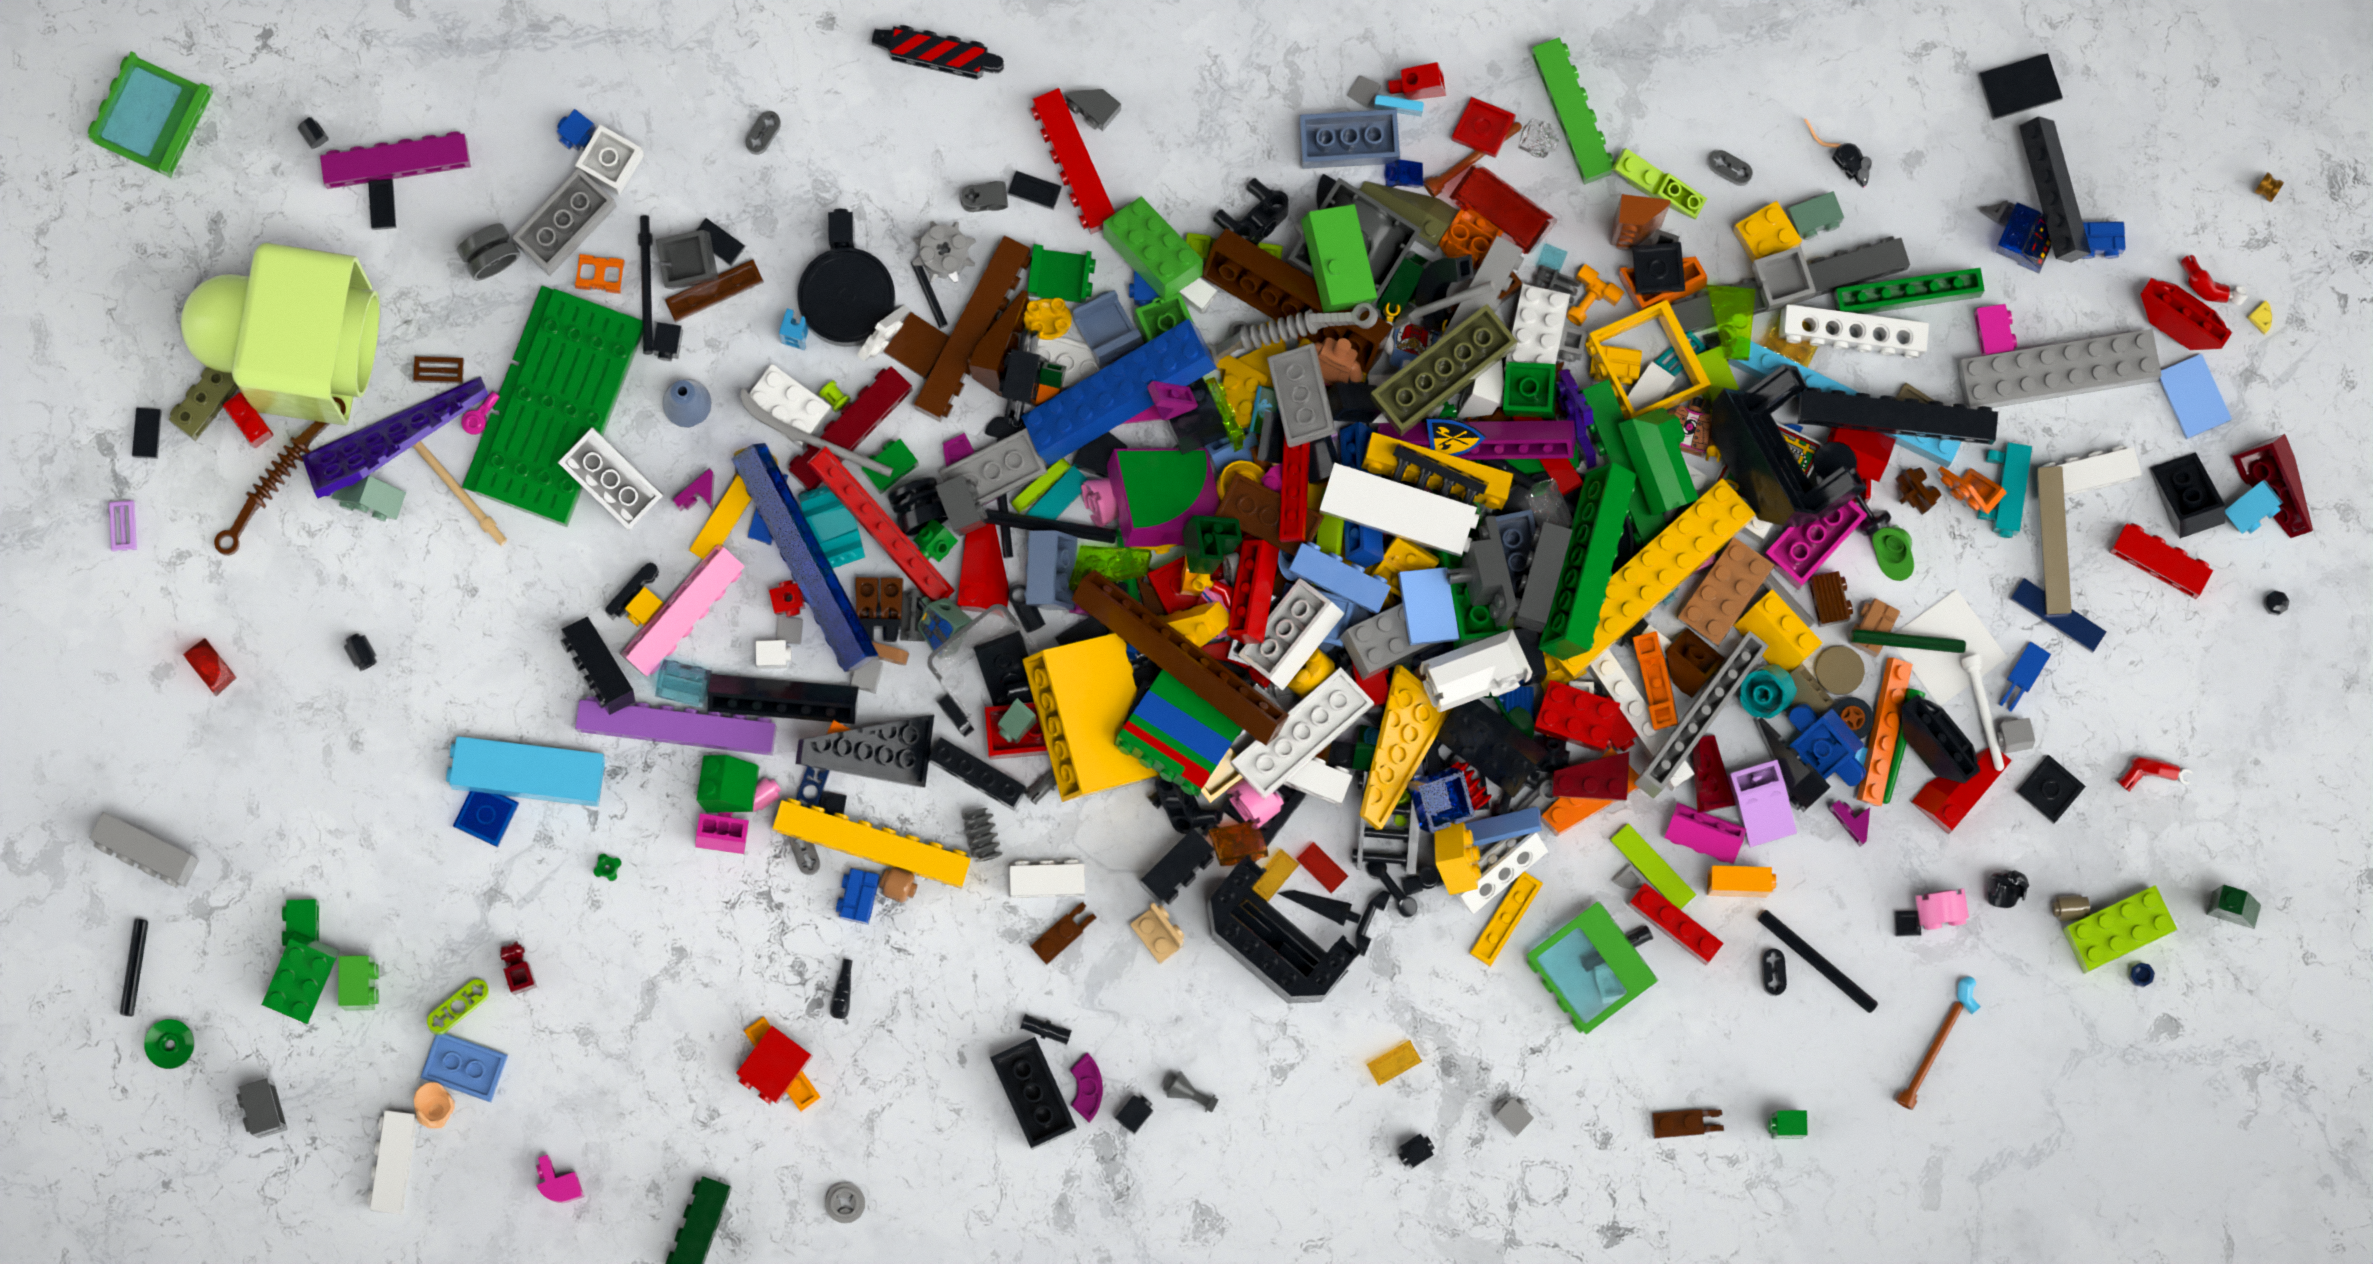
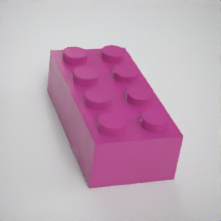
M1851 500L1830 516L1796 528L1789 527L1765 552L1763 557L1775 565L1774 569L1795 588L1800 590L1862 523L1867 514Z

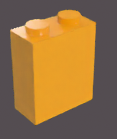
M1712 865L1707 874V896L1767 898L1773 892V889L1776 888V874H1772V867Z

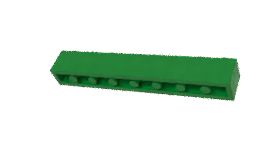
M1609 379L1578 391L1579 394L1583 393L1585 396V405H1590L1593 410L1594 423L1586 427L1591 434H1594L1596 439L1594 445L1597 454L1603 457L1605 464L1614 462L1635 473L1618 425L1624 422L1625 419ZM1636 476L1635 490L1629 501L1630 509L1628 516L1632 525L1634 546L1636 548L1639 547L1641 551L1668 526L1662 513L1651 516Z

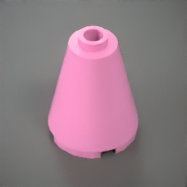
M1109 477L1083 482L1084 484L1081 485L1082 498L1086 509L1090 508L1094 514L1090 516L1091 520L1097 527L1106 526L1119 516L1118 505L1112 493Z

